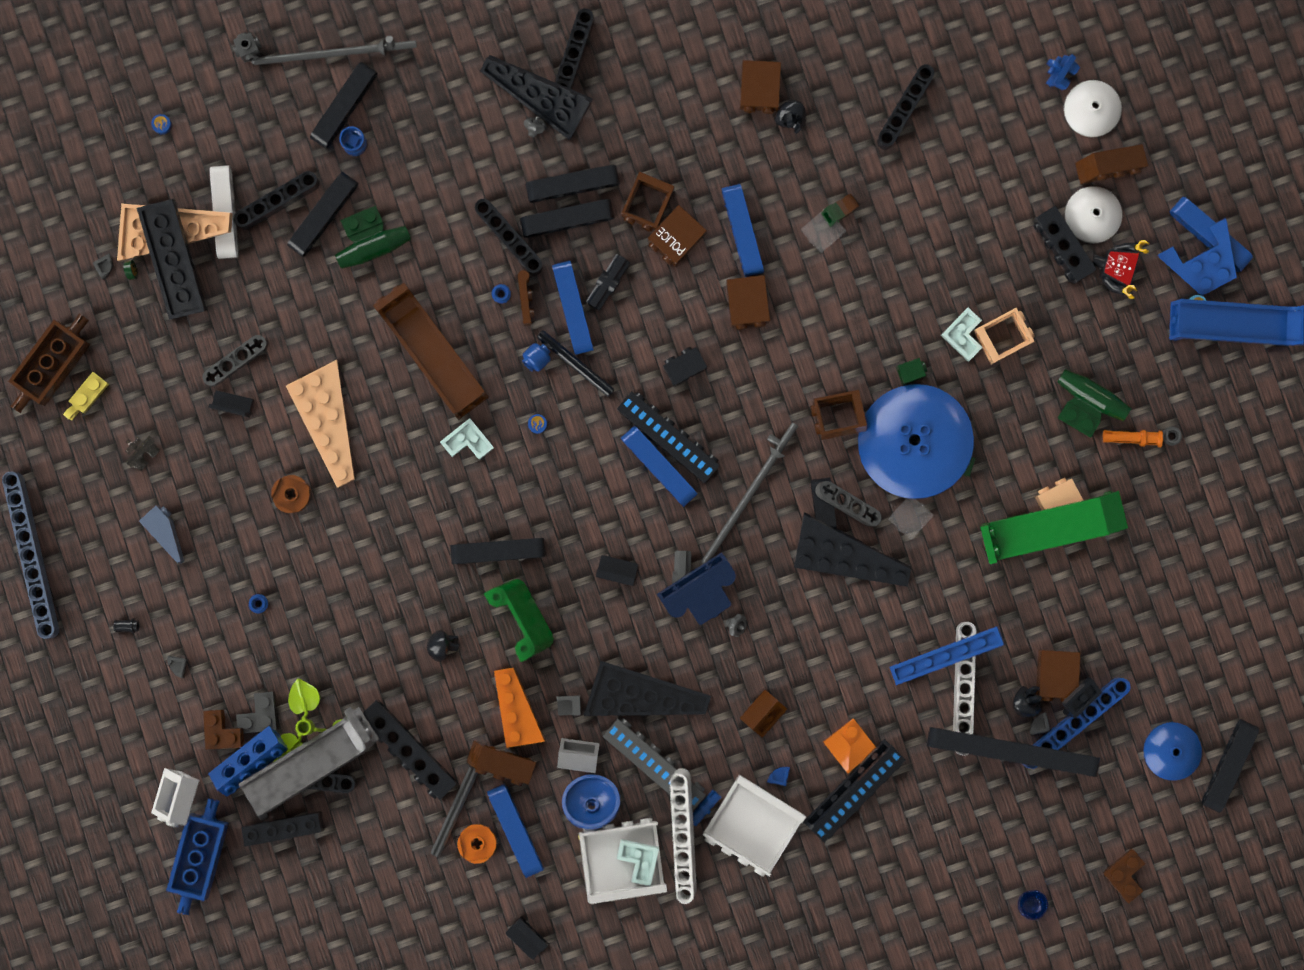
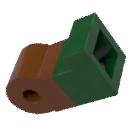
M849 194L826 207L821 215L831 228L860 206L852 194Z

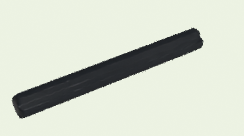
M544 330L537 335L538 340L607 397L614 392L613 387Z

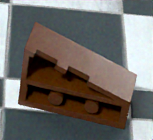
M1143 144L1095 152L1075 163L1080 185L1094 181H1104L1111 177L1120 178L1128 173L1130 175L1140 174L1142 169L1148 167Z
M473 740L466 761L479 774L486 775L487 772L492 773L496 779L503 781L505 778L512 779L511 783L522 786L523 783L529 785L536 764L532 759L511 752H505L493 746L482 745Z

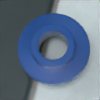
M499 284L492 290V298L497 303H506L511 297V291L506 285ZM504 291L505 296L499 297L498 293Z
M253 595L249 600V608L254 613H263L268 608V600L264 595ZM258 600L262 602V606L259 608L256 606V601Z

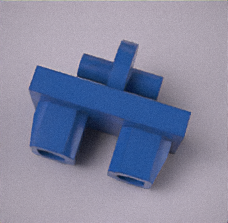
M1071 54L1070 56L1064 55L1062 58L1057 56L1055 60L1049 59L1047 65L1050 67L1048 73L1051 76L1046 84L1049 87L1056 86L1061 90H1066L1070 81L1065 75L1067 72L1070 75H1075L1080 69V66L1075 62L1077 57Z

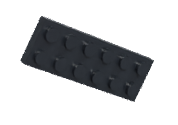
M175 198L138 207L137 212L169 320L206 311L207 308Z

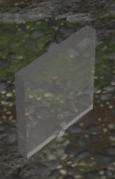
M823 210L801 229L809 239V243L813 244L820 253L825 251L846 232L839 222L830 228L821 215Z
M906 498L888 520L898 528V532L901 531L912 540L934 515L924 507L923 503H919L916 499Z

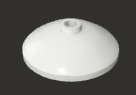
M1097 80L1084 81L1076 85L1069 92L1064 104L1065 118L1070 127L1077 133L1087 137H1099L1110 132L1117 125L1122 110L1121 101L1116 91L1108 84ZM1093 103L1098 104L1097 109L1092 106Z
M1097 186L1085 187L1077 191L1069 199L1065 208V221L1077 239L1086 243H1100L1108 240L1118 231L1122 222V208L1116 196L1107 189ZM1094 209L1099 211L1098 216L1094 215Z

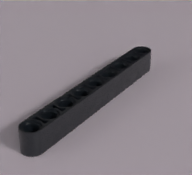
M929 727L926 745L927 747L1092 777H1097L1100 763L1099 757Z

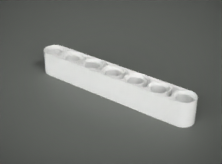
M961 622L956 629V642L976 635L974 624ZM965 625H968L971 629L968 636H964L961 631ZM975 656L955 663L953 731L960 732L959 724L966 722L968 729L962 733L973 734ZM963 664H967L970 668L969 672L965 675L960 671ZM963 683L969 686V691L966 694H962L960 691V686ZM965 702L968 704V711L961 713L959 706ZM956 752L957 754L962 756L968 755L965 753Z
M681 768L676 770L671 777L670 790L676 897L679 902L688 904L693 900L697 887L691 776L686 769ZM677 776L683 777L684 780H685V782H684V783L678 782V781L676 780V777H677ZM678 795L684 796L685 799H686V801H685V802L679 801L678 798H677V796H678ZM678 814L685 815L687 820H681ZM679 833L686 834L688 839H682ZM680 852H686L689 858L682 857ZM681 871H687L690 876L682 875ZM682 890H688L691 895H685Z

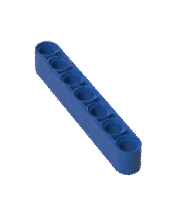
M1124 678L1112 679L1100 689L1102 693L1090 704L1094 708L1093 715L1088 716L1085 709L1077 717L1079 719V726L1077 728L1071 726V721L1074 718L1067 716L1033 745L1041 747L1044 742H1048L1050 749L1059 750L1128 694L1131 688L1129 681ZM1119 681L1124 684V689L1121 692H1118L1116 689V684ZM1106 693L1109 696V701L1103 704L1101 696ZM1059 730H1063L1065 734L1062 740L1056 738V733ZM1022 764L1030 769L1037 768V766Z

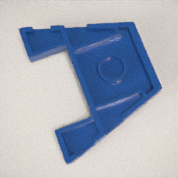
M1226 218L1210 226L1219 244L1183 263L1174 246L1158 254V257L1201 296L1237 278Z

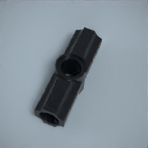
M616 254L607 270H604L598 278L596 287L587 298L586 303L600 311L610 294L612 295L621 281L620 279L629 267L630 262Z

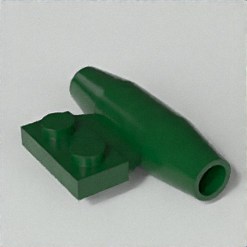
M373 206L341 220L347 237L353 244L335 254L340 269L364 264L396 250L410 241L411 237L406 226L383 231V221L377 207Z
M1065 369L1057 381L1074 396L1073 399L1066 403L1058 419L1090 438L1101 422L1102 413L1124 422L1132 409L1111 391L1089 378Z

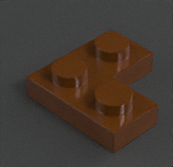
M224 710L203 711L205 750L241 748L244 746L243 728L225 729Z
M1133 848L1102 872L1128 904L1143 892L1131 876L1143 867L1145 862Z

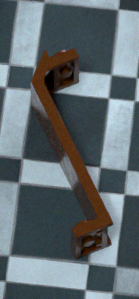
M405 283L395 286L389 294L380 297L373 305L374 308L388 324L458 420L489 398Z

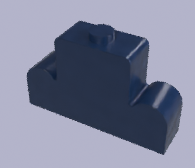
M721 552L659 592L657 596L672 617L678 618L683 616L688 608L698 624L702 625L711 618H716L722 611L731 606V602L723 591L722 586L731 585L736 579V574Z

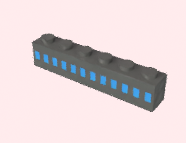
M618 718L603 737L671 795L670 779L675 771L678 770L674 767L676 763L668 756L666 758L659 754L661 750L653 743L651 746L646 743L645 740L647 738L639 731L635 733L631 730L632 725L624 718L620 720ZM677 776V777H676V780H677L678 782H680V783H684V782H685V780H684L683 777H681V776ZM697 781L695 784L691 782L692 811L706 796L703 792L705 788ZM678 795V796H677V798H678L679 801H681V802H685V801H686V799H685L684 796H682V795Z

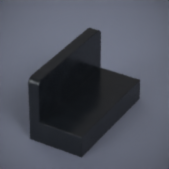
M215 390L213 402L209 404L208 408L250 418L254 399Z
M602 555L596 577L633 586L638 564Z
M1087 677L1062 702V705L1065 707L1062 711L1064 715L1077 718L1102 693L1092 678Z
M522 916L506 931V935L531 960L541 951L543 952L549 944Z

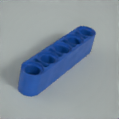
M741 184L721 188L744 276L750 277L762 274L764 269Z
M1182 197L1170 210L1171 216L1209 249L1218 245L1219 243L1210 229V226L1216 222L1189 199ZM1230 235L1235 268L1237 272H1241L1253 259V255Z
M571 261L554 264L552 268L574 353L577 355L593 351Z
M635 425L620 438L683 507L698 495Z
M504 783L487 791L491 804L525 878L543 871V865L506 784Z

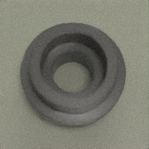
M1168 427L1163 431V441L1169 446L1177 445L1182 439V433L1176 427ZM1169 433L1174 434L1175 438L1173 440L1169 439Z

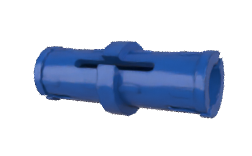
M712 789L708 796L694 810V826H697L707 814L709 815L713 806L722 798L715 790Z

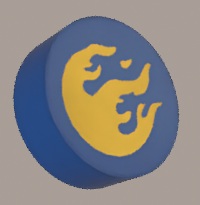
M163 114L156 115L151 122L153 130L158 134H166L172 127L171 120Z
M540 414L532 415L528 420V427L533 433L540 434L546 430L547 420Z

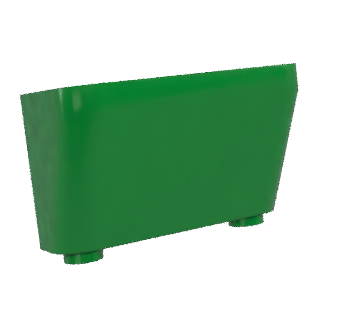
M513 579L484 593L490 605L494 607L508 605L525 638L520 640L515 646L520 662L531 658L553 644V634L522 580Z

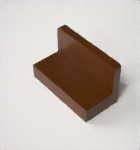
M764 690L740 719L763 738L786 712L787 708L768 691Z

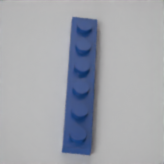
M997 626L891 666L890 670L896 685H900L1001 647L1005 643Z

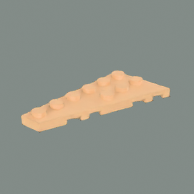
M121 204L117 261L150 254L137 212L138 207L145 205ZM178 208L188 244L231 233L233 213Z
M335 360L286 385V388L334 483L339 488L355 480L338 360Z

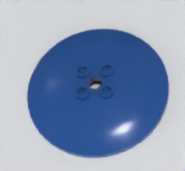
M920 384L901 386L882 395L866 412L867 430L860 432L858 436L859 455L868 475L885 491L909 499H923L936 496L952 487L969 466L974 448V435L970 419L960 403L943 390ZM913 435L920 437L921 440L918 445L910 444V438Z

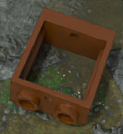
M639 172L621 213L624 221L633 225L638 223L642 225V229L649 232L655 231L660 225L675 186ZM641 184L666 194L654 223L629 213Z
M859 390L815 398L813 405L810 406L812 417L816 416L817 423L814 424L817 435L820 434L821 440L865 432L867 430ZM852 401L857 425L825 431L820 408Z

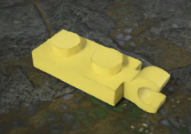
M92 372L71 397L69 402L72 406L63 415L72 421L80 411L85 414L109 384Z

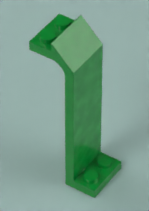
M1111 490L1104 492V495L983 523L980 528L989 564H994L1001 559L1110 535L1127 529L1128 525L1119 491L1112 492Z

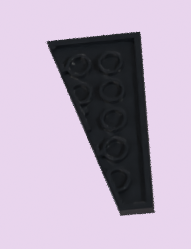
M491 55L485 59L480 70L485 76L568 140L574 136L593 101L591 97Z
M804 512L794 568L908 587L911 566L892 556L889 557L879 552L874 547L871 548L865 545L864 542L839 529H834L826 525L825 522L818 521Z
M601 661L584 716L706 714L711 695Z

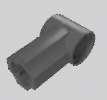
M675 551L672 584L691 572V551Z

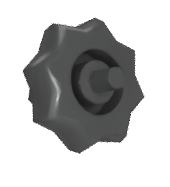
M538 116L536 118L528 117L524 121V126L528 130L530 137L535 138L547 129V125L544 121L539 120L540 117Z
M737 614L733 618L727 619L726 626L729 627V634L737 638L744 633L747 626L745 616Z

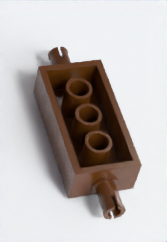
M79 313L70 327H66L56 320L52 321L8 381L21 392L14 403L11 404L13 409L15 408L17 412L21 413L30 399L46 406L91 345L82 339L79 334L87 322H89L87 318Z

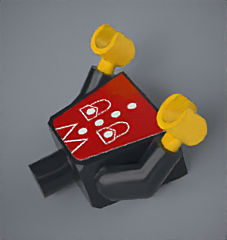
M1141 240L1139 243L1119 244L1106 251L1104 257L1094 254L1092 263L1094 266L1101 268L1099 278L1102 279L1103 284L1111 292L1121 295L1126 294L1129 299H1134V296L1129 293L1133 290L1137 291L1131 284L1140 256L1138 251L1145 254L1148 253L1149 250L1142 248L1145 244L1149 245V242Z

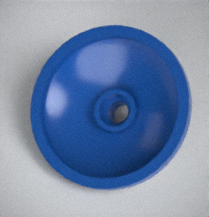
M1169 722L1155 727L1149 733L1144 743L1143 753L1147 766L1155 775L1174 781L1190 776L1197 769L1202 757V747L1198 736L1192 729L1180 723ZM1174 749L1179 750V754L1177 756H1174L1173 754Z
M591 774L578 777L567 786L562 796V808L566 818L575 826L583 829H597L607 825L615 818L620 807V796L616 786L609 779L600 775Z

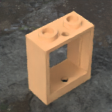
M1017 308L973 331L991 365L1034 342V333L1030 327L1027 328L1024 323L1025 317ZM1012 317L1024 342L998 355L985 330Z

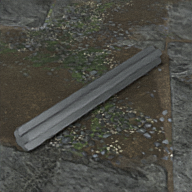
M469 767L431 850V854L435 857L441 856L478 773L475 772L476 769L474 767Z

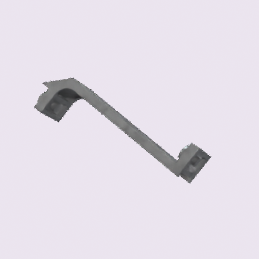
M351 707L344 711L346 716L340 722L239 783L261 821L268 818L266 813L364 754L379 740L359 707L355 710H352Z

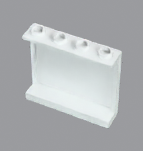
M739 774L703 832V836L706 837L704 840L709 844L721 846V851L729 856L734 854L739 857L737 861L745 866L750 864L755 867L754 871L762 877L766 874L770 877L772 869L806 816Z
M652 818L641 819V823L633 824V821L621 822L622 826L614 827V824H607L603 826V829H583V832H579L587 899L590 904L667 892L666 884L663 880L660 850L658 851L651 886L633 883L632 876L635 863L617 859L621 839L659 847L656 827L658 822L652 821Z

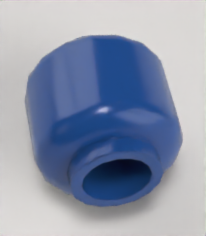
M534 343L523 353L522 362L532 372L534 370L541 371L551 360L549 356L550 350L544 344L540 346Z

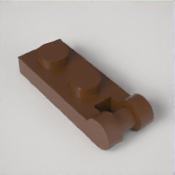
M521 270L518 273L523 324L524 326L532 325L531 320H535L534 308L530 309L529 301H533L532 291L527 288L530 276L526 270Z

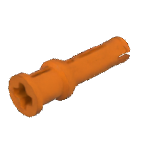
M1104 430L1103 443L1139 444L1141 447L1156 445L1158 448H1161L1163 444V431L1146 432V430H1142L1140 432Z

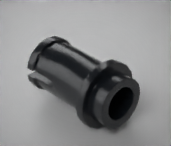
M135 618L131 620H114L113 629L115 632H131L134 634L139 631V620H135Z

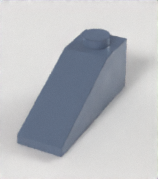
M156 505L139 522L177 563L182 564L184 557L174 522L170 517L171 513L166 507L163 506L161 508Z

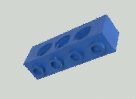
M268 726L208 774L216 789L228 797L240 787L239 783L267 767L268 764L279 758L288 748L280 734Z

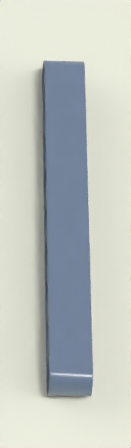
M7 472L2 478V483L36 630L41 638H54L59 633V626L25 479L19 473ZM16 476L17 482L15 485L12 486L10 484L11 477ZM19 494L21 502L16 504L14 498ZM21 513H24L26 516L23 523L19 522V515ZM29 532L30 538L25 542L23 534ZM30 550L34 552L32 560H29L27 557ZM34 569H37L39 572L36 579L31 574ZM39 587L43 590V595L40 598L36 595V590ZM43 606L47 608L45 616H42L40 613V609ZM47 625H50L52 628L49 635L44 631Z

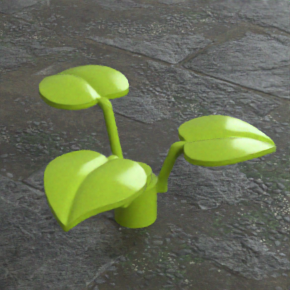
M297 679L294 682L288 699L289 707L293 713L301 714L304 712L302 720L296 724L299 738L297 739L292 733L282 734L281 738L288 750L273 762L303 745L300 742L302 735H310L313 731L324 732L327 730L315 728L314 723L311 720H307L308 710L312 711L318 707L320 694L313 685L302 679ZM342 719L336 720V721L333 723V726H334L335 724H337L338 722H340Z

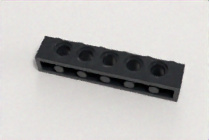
M379 699L375 700L363 712L379 738L378 741L381 744L384 742L389 747L387 750L393 757L398 756L402 760L400 764L407 771L411 770L415 774L414 779L420 785L425 784L429 790L427 792L431 797L441 800L458 783ZM378 718L385 720L386 725L384 728L377 727L376 720ZM393 731L399 735L397 742H392L389 738L390 733ZM408 745L412 748L411 756L403 754L404 746ZM417 760L425 761L426 767L424 770H419L416 767ZM435 773L439 776L437 784L430 782V774Z

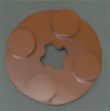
M287 475L274 483L271 496L275 506L282 512L298 513L308 505L311 493L310 487L304 479L296 475ZM294 489L296 496L289 500L286 492Z

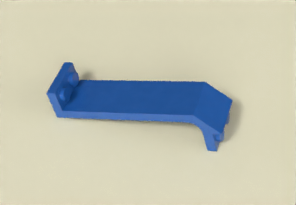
M1179 299L1170 304L1169 340L1177 341L1185 338L1284 346L1304 345V305L1285 307Z

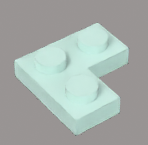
M969 308L941 335L968 362L982 348L969 335L982 320Z
M470 418L440 441L452 457L466 446L471 449L479 460L494 449Z
M621 839L617 859L635 863L632 876L633 883L651 886L659 847Z

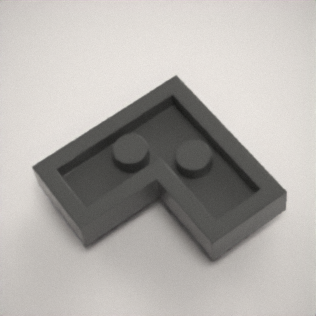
M274 691L254 693L255 713L236 715L237 728H243V733L262 732L268 726L278 730Z

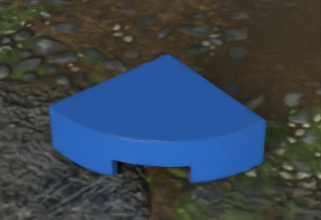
M790 767L775 769L769 775L767 782L786 786Z

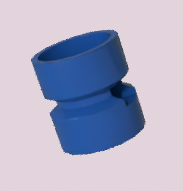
M350 126L343 129L340 133V144L346 153L351 156H359L365 152L367 140L359 128Z

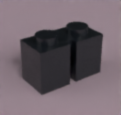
M688 347L681 352V356L677 358L672 356L664 361L663 369L673 387L707 369V365L697 347L694 349Z

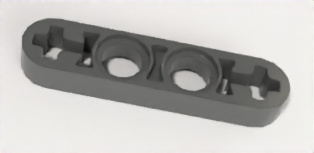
M260 335L251 337L203 373L204 383L211 387L219 385L262 354L268 347L267 340ZM256 340H263V342L261 343V348L255 347L254 349H252L255 352L252 355L251 350H249L247 346L249 345L252 348L256 345ZM241 350L248 352L246 360L241 361L238 358V353ZM226 361H230L233 365L229 372H225L222 368L223 363ZM217 367L222 374H224V376L222 377L220 374L216 375L214 377L215 382H212L211 380L208 381V379L210 378V373L214 375L218 372L216 370Z
M824 481L817 484L815 489L817 496L868 527L877 526L881 522V514L877 509L832 482ZM823 487H826V490H827L828 492H830V493H825V494H824V491H825V490L822 489V488H823ZM839 494H842L845 499L842 505L837 501ZM855 503L860 507L858 514L853 512L852 507ZM873 514L872 518L874 521H871V518L867 515Z

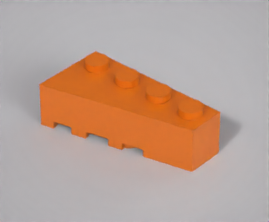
M515 667L495 670L494 674L506 748L545 742V737Z

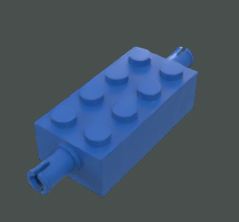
M208 798L204 815L190 813L186 826L184 825L166 890L181 895L177 910L179 914L182 912L183 915H189L193 898L202 901L209 898L229 825L228 822L215 818L218 804L220 803L219 800L214 801V799Z

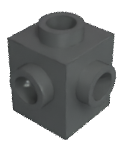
M251 32L241 33L233 40L235 43L233 50L237 58L241 57L244 62L253 61L262 55L259 49L262 47L258 37H253Z

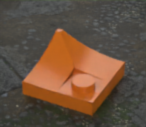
M854 718L823 741L847 773L851 772L876 748Z

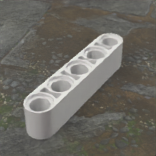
M231 166L210 167L213 211L233 213L231 233L215 237L218 259L238 257L236 224L234 222L235 204Z

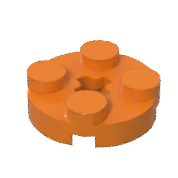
M473 824L461 832L457 846L463 858L471 863L479 864L487 861L494 854L497 841L495 834L488 826ZM475 838H478L483 843L480 845V849L472 846Z

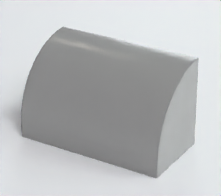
M561 738L557 768L595 773L600 743Z

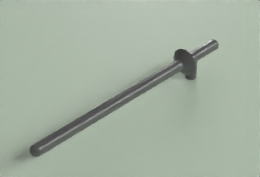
M387 36L386 43L383 38L379 44L263 56L251 62L253 65L373 52H380L386 57V51L417 48L416 40L394 42L392 36Z
M792 422L781 440L772 434L768 436L767 441L776 446L775 449L770 447V457L702 559V565L713 558L777 458L785 457L781 452L798 428V425Z

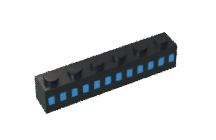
M631 391L619 405L617 411L705 484L720 466L717 464L719 460L711 453L709 455L702 451L704 447L697 441L691 442L688 439L689 435L684 430L680 429L678 431L674 427L675 423L670 418L660 416V410L653 404L647 405L644 402L645 398L639 392L634 394Z
M883 739L803 822L825 843L901 767L906 759L890 743Z

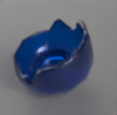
M1039 890L1026 891L1019 897L1017 908L1026 919L1037 920L1047 912L1048 900Z

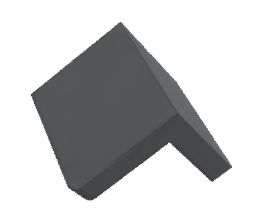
M580 695L557 696L558 715H581Z

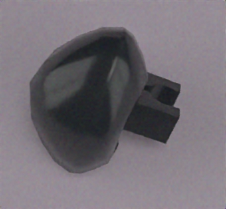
M790 100L783 103L777 111L775 117L776 124L789 129L794 128L796 134L800 132L802 127L806 125V111L802 102Z
M443 630L434 632L427 642V652L430 657L437 662H441L446 659L448 651H458L459 644H453L458 642V636L447 635Z
M1022 686L1017 691L1013 699V709L1017 715L1029 718L1042 713L1043 707L1040 702L1042 696L1036 695V692L1040 690L1039 687L1032 686L1027 688Z

